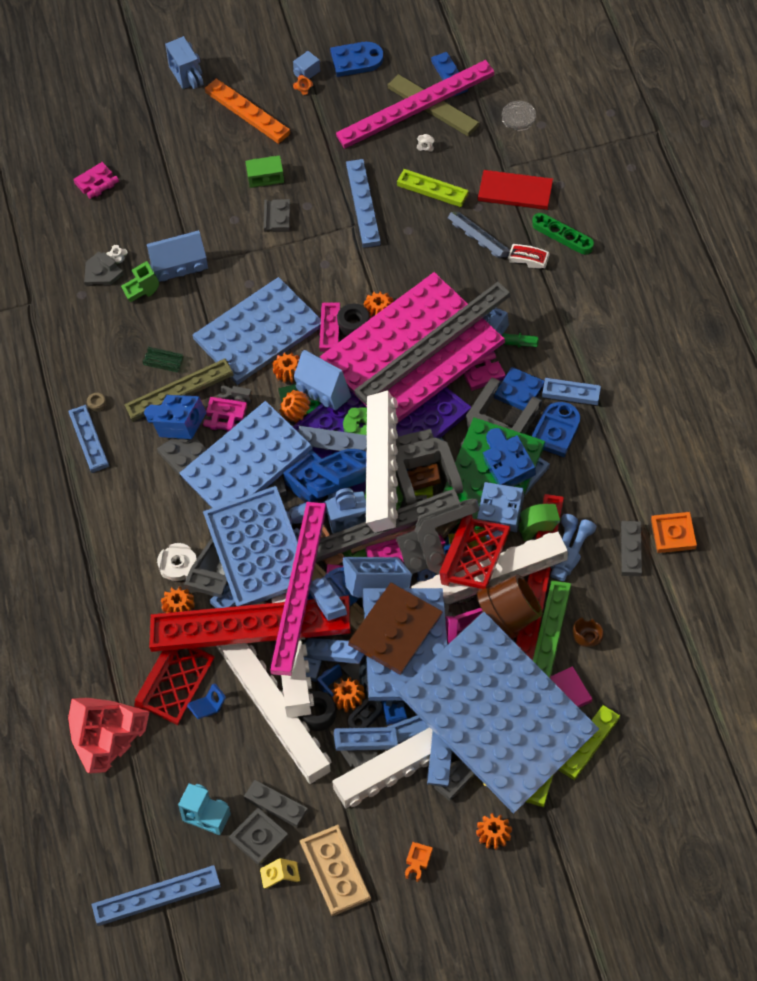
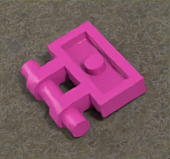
M103 162L74 178L76 186L84 194L86 193L89 199L94 196H100L101 192L113 188L114 184L119 182L118 177H113L112 172Z
M494 351L476 364L483 363L484 366L476 368L474 365L468 372L464 373V378L471 391L485 387L492 377L499 381L504 380L506 377L499 361L494 363L490 361L496 358Z
M210 397L206 415L212 417V420L205 419L203 426L209 427L211 430L222 429L229 432L237 425L235 424L236 421L244 419L247 402ZM219 418L228 419V423L219 422Z

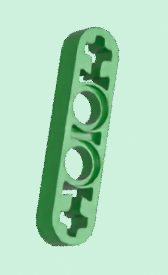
M537 213L533 216L532 226L535 230L583 255L590 254L593 251L594 241L590 237L546 214ZM553 227H557L560 229V231L552 232L550 229ZM572 235L575 239L567 240L566 236Z

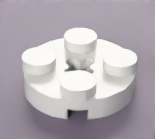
M182 543L169 545V548L163 549L160 552L157 560L162 577L172 581L186 580L190 568L196 561V555L188 545ZM177 559H180V562L182 563L179 565H175L172 562H176Z

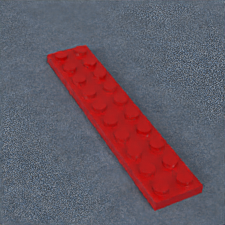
M349 596L339 597L346 607L347 615L329 621L314 599L307 600L300 638L351 633ZM285 602L151 614L150 651L156 652L277 640Z

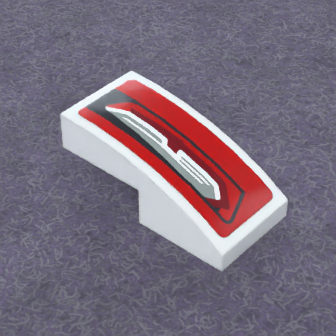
M513 244L508 259L511 263H527L528 268H545L550 253L532 246Z

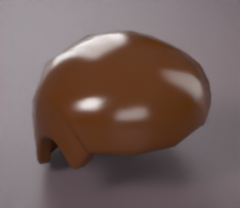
M581 617L574 622L573 626L575 641L580 646L595 647L602 642L603 628L594 619L585 621Z

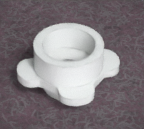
M428 134L418 136L417 149L432 152L434 150V138Z
M114 245L112 250L106 254L115 260L116 263H121L128 252L126 249H121L118 245Z

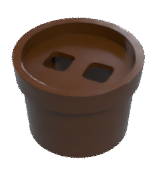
M519 574L494 586H487L486 589L477 591L482 611L511 639H514L519 635V631L542 616V609L536 595L525 579Z

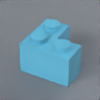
M189 783L178 804L184 822L217 835H221L231 814L226 802L210 799L208 790L200 784L192 785Z

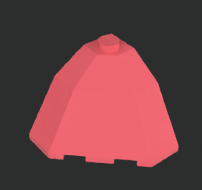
M73 698L68 717L71 740L88 773L106 772L111 767L110 763L117 756L121 757L131 747L130 743L137 736L141 737L146 731L149 711L109 700Z

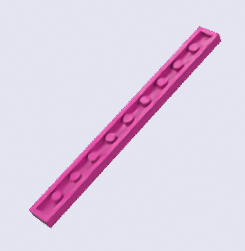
M484 60L336 132V137L345 149L494 76V70Z
M306 502L270 669L271 674L292 676L327 509L326 503Z

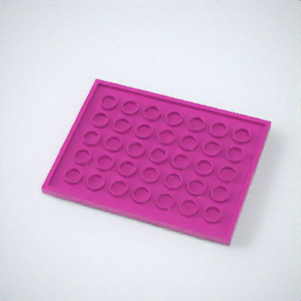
M434 272L323 353L320 358L343 371L348 388L355 394L354 390L468 303ZM482 318L387 391L396 398L398 403L396 408L398 422L505 343L504 338ZM358 397V399L367 407V405Z

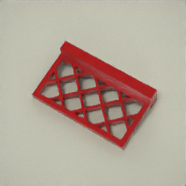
M472 514L462 517L439 572L441 585L449 586L451 582L486 589L510 532V526L473 519ZM479 526L485 530L476 534L474 528ZM497 530L503 531V534L496 538L492 534ZM489 535L491 540L482 543L479 539ZM476 540L479 545L470 549L468 543ZM495 544L497 549L488 552L486 547ZM479 550H483L485 553V555L476 558L473 554ZM468 555L473 559L467 563H463L461 560ZM489 559L491 564L482 567L480 562ZM476 564L479 570L470 573L467 568ZM464 570L466 573L461 578L455 577V574L459 571ZM483 574V576L485 577L483 582L475 581L473 579L474 577Z
M188 648L190 656L179 658L177 653L179 649L162 651L136 696L134 707L143 708L178 725L188 708V703L193 699L215 656L198 648ZM203 657L208 662L204 666L197 667L195 658ZM192 660L194 669L184 671L181 662ZM178 664L181 672L170 675L169 666ZM196 672L198 680L188 684L185 675ZM182 676L185 685L174 688L172 679ZM169 680L172 689L161 692L160 682ZM187 689L188 698L179 701L176 692ZM173 693L176 702L165 705L163 695ZM160 697L162 706L155 708L149 705L151 699ZM178 706L179 714L177 718L169 715L167 708Z

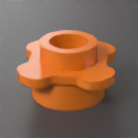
M299 75L298 81L293 84V88L299 90L302 95H307L309 88L313 86V82L304 75Z

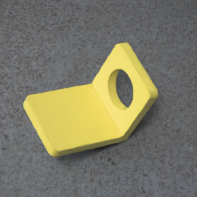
M280 858L260 869L263 887L266 889L282 880L300 881L296 861ZM287 865L293 869V876L288 873Z

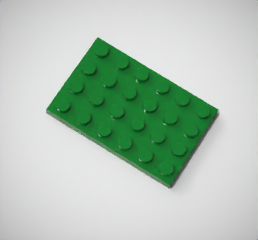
M473 417L455 461L463 486V493L457 494L459 501L477 499L480 507L484 483L497 484L483 457V452L490 449L486 439L488 431L499 428L503 431L507 440L518 435L535 469L545 446V441ZM532 477L513 487L523 488L525 496ZM448 481L443 493L452 490V486H449ZM479 511L472 514L473 519H477ZM460 522L453 529L457 530ZM475 526L474 530L482 529L483 527Z

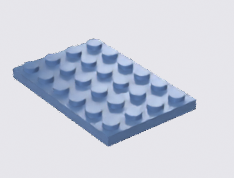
M278 277L194 333L193 339L215 362L226 358L234 374L230 378L238 385L275 360L277 355L281 356L284 352L319 330L321 319Z
M264 401L179 474L211 508L265 490L313 448L273 407Z
M276 486L203 511L236 606L254 605L287 593L298 542Z
M363 588L364 619L386 588ZM402 588L443 611V613L401 675L366 656L369 701L403 700L397 692L447 646L443 588Z

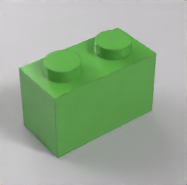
M280 155L245 161L250 188L284 183Z

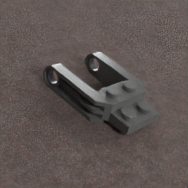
M492 377L466 415L467 429H469L473 417L525 434L538 415L543 400L533 396L514 426L509 428L508 425L484 415L493 402L497 389L501 385V381Z
M431 429L399 436L396 439L398 454L396 455L398 465L396 478L406 506L416 503L415 493L406 469L436 463L437 461H440L449 486L455 489L456 494L463 493L462 481L446 441L434 438Z
M468 499L419 517L414 531L396 537L404 564L411 574L427 568L434 573L440 574V569L446 557L435 528L479 511L480 507L477 499ZM492 545L486 547L488 552L493 551ZM483 550L473 553L476 558L485 555ZM468 555L461 560L463 563H467L473 559Z

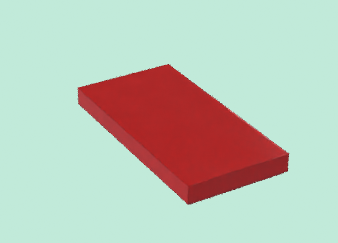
M483 170L478 201L548 210L553 179Z

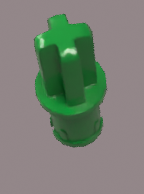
M519 333V335L502 334L505 343L502 345H516L520 348L521 346L538 347L539 337L522 335V333Z

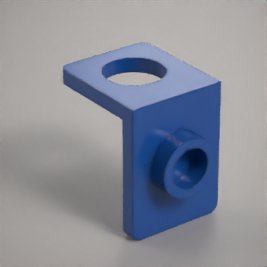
M339 664L324 671L317 678L319 689L331 697L334 696L333 692L327 686L342 676Z
M212 684L206 697L189 702L187 707L197 719H201L218 713L226 696L216 684ZM214 692L218 694V702H216L213 697Z

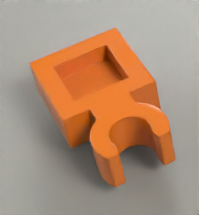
M412 842L406 864L411 865L405 871L406 879L409 878L410 873L414 872L417 874L416 882L421 880L420 869L427 870L433 851L432 847Z

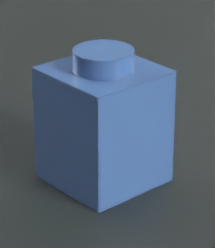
M307 51L293 61V72L296 77L304 75L310 79L320 72L319 59Z

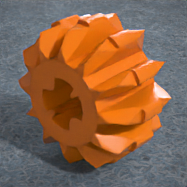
M373 291L372 296L367 295L364 307L368 310L371 319L393 303L394 300L392 297H389L388 293L383 295L381 291L379 294Z
M285 352L283 356L277 355V360L273 362V374L276 375L278 381L283 379L284 383L287 381L293 383L294 374L300 359L299 355L294 356L292 352L289 355Z
M295 390L287 393V396L283 398V402L280 404L279 412L281 416L287 421L295 423L302 420L303 416L307 415V410L310 409L309 404L311 401L308 399L309 397L303 392Z
M180 586L177 590L171 587V592H165L164 598H161L162 611L164 613L191 611L195 607L193 602L194 596L189 593L188 589L182 591Z
M348 677L347 681L341 678L340 684L334 683V689L331 690L337 709L341 710L344 708L346 712H348L349 708L355 710L356 705H361L362 700L365 699L363 685H360L357 679L352 681L350 677Z
M491 813L490 819L484 816L482 818L483 822H478L477 824L479 829L476 831V835L480 837V844L486 843L487 849L494 845L495 850L498 849V844L505 847L506 841L511 840L510 833L512 832V827L508 826L509 820H502L501 814L494 818V814Z

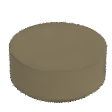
M101 393L91 394L87 398L89 409L94 412L103 410L106 407L105 396Z

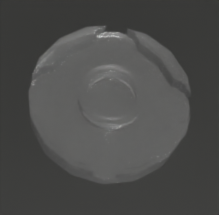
M525 101L510 102L502 111V122L506 127H511L516 131L530 128L536 120L535 108Z

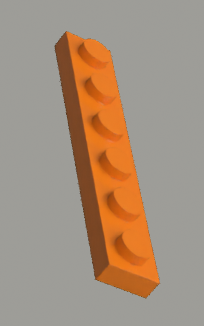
M217 78L205 87L206 94L276 143H281L290 135L289 128Z

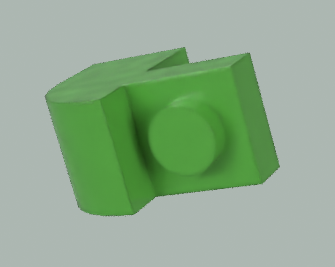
M146 261L132 269L136 278L121 286L129 302H132L144 294H147L148 297L157 290L159 281L152 267Z
M538 504L523 510L520 513L522 521L519 524V531L522 534L523 541L531 540L538 531H553L560 522L556 504Z

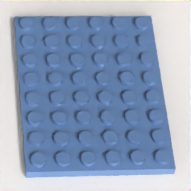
M482 612L397 692L513 814L599 730L485 612Z

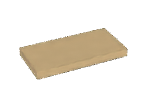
M339 825L300 840L302 849L332 916L371 900Z

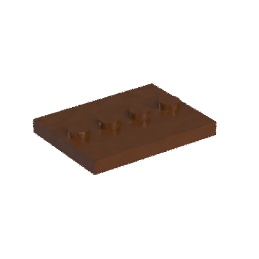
M390 582L349 640L348 646L401 675L442 616L443 611Z

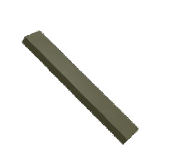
M399 74L388 84V89L405 99L424 90ZM444 101L425 109L426 112L466 136H469L479 126L478 121Z
M225 358L124 405L133 422L145 416L144 410L149 405H161L166 395L190 396L234 374Z

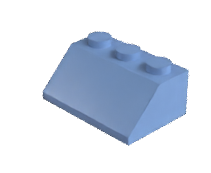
M199 230L147 244L150 264L159 282L208 269Z
M306 350L302 351L294 374L296 388L298 391L309 395L313 400H318L325 407H330L336 411L351 398L343 371Z
M343 557L346 588L354 597L362 598L363 588H387L390 582L400 588H410L412 574L398 557Z

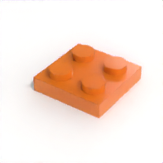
M690 512L651 516L657 553L696 549L697 544Z

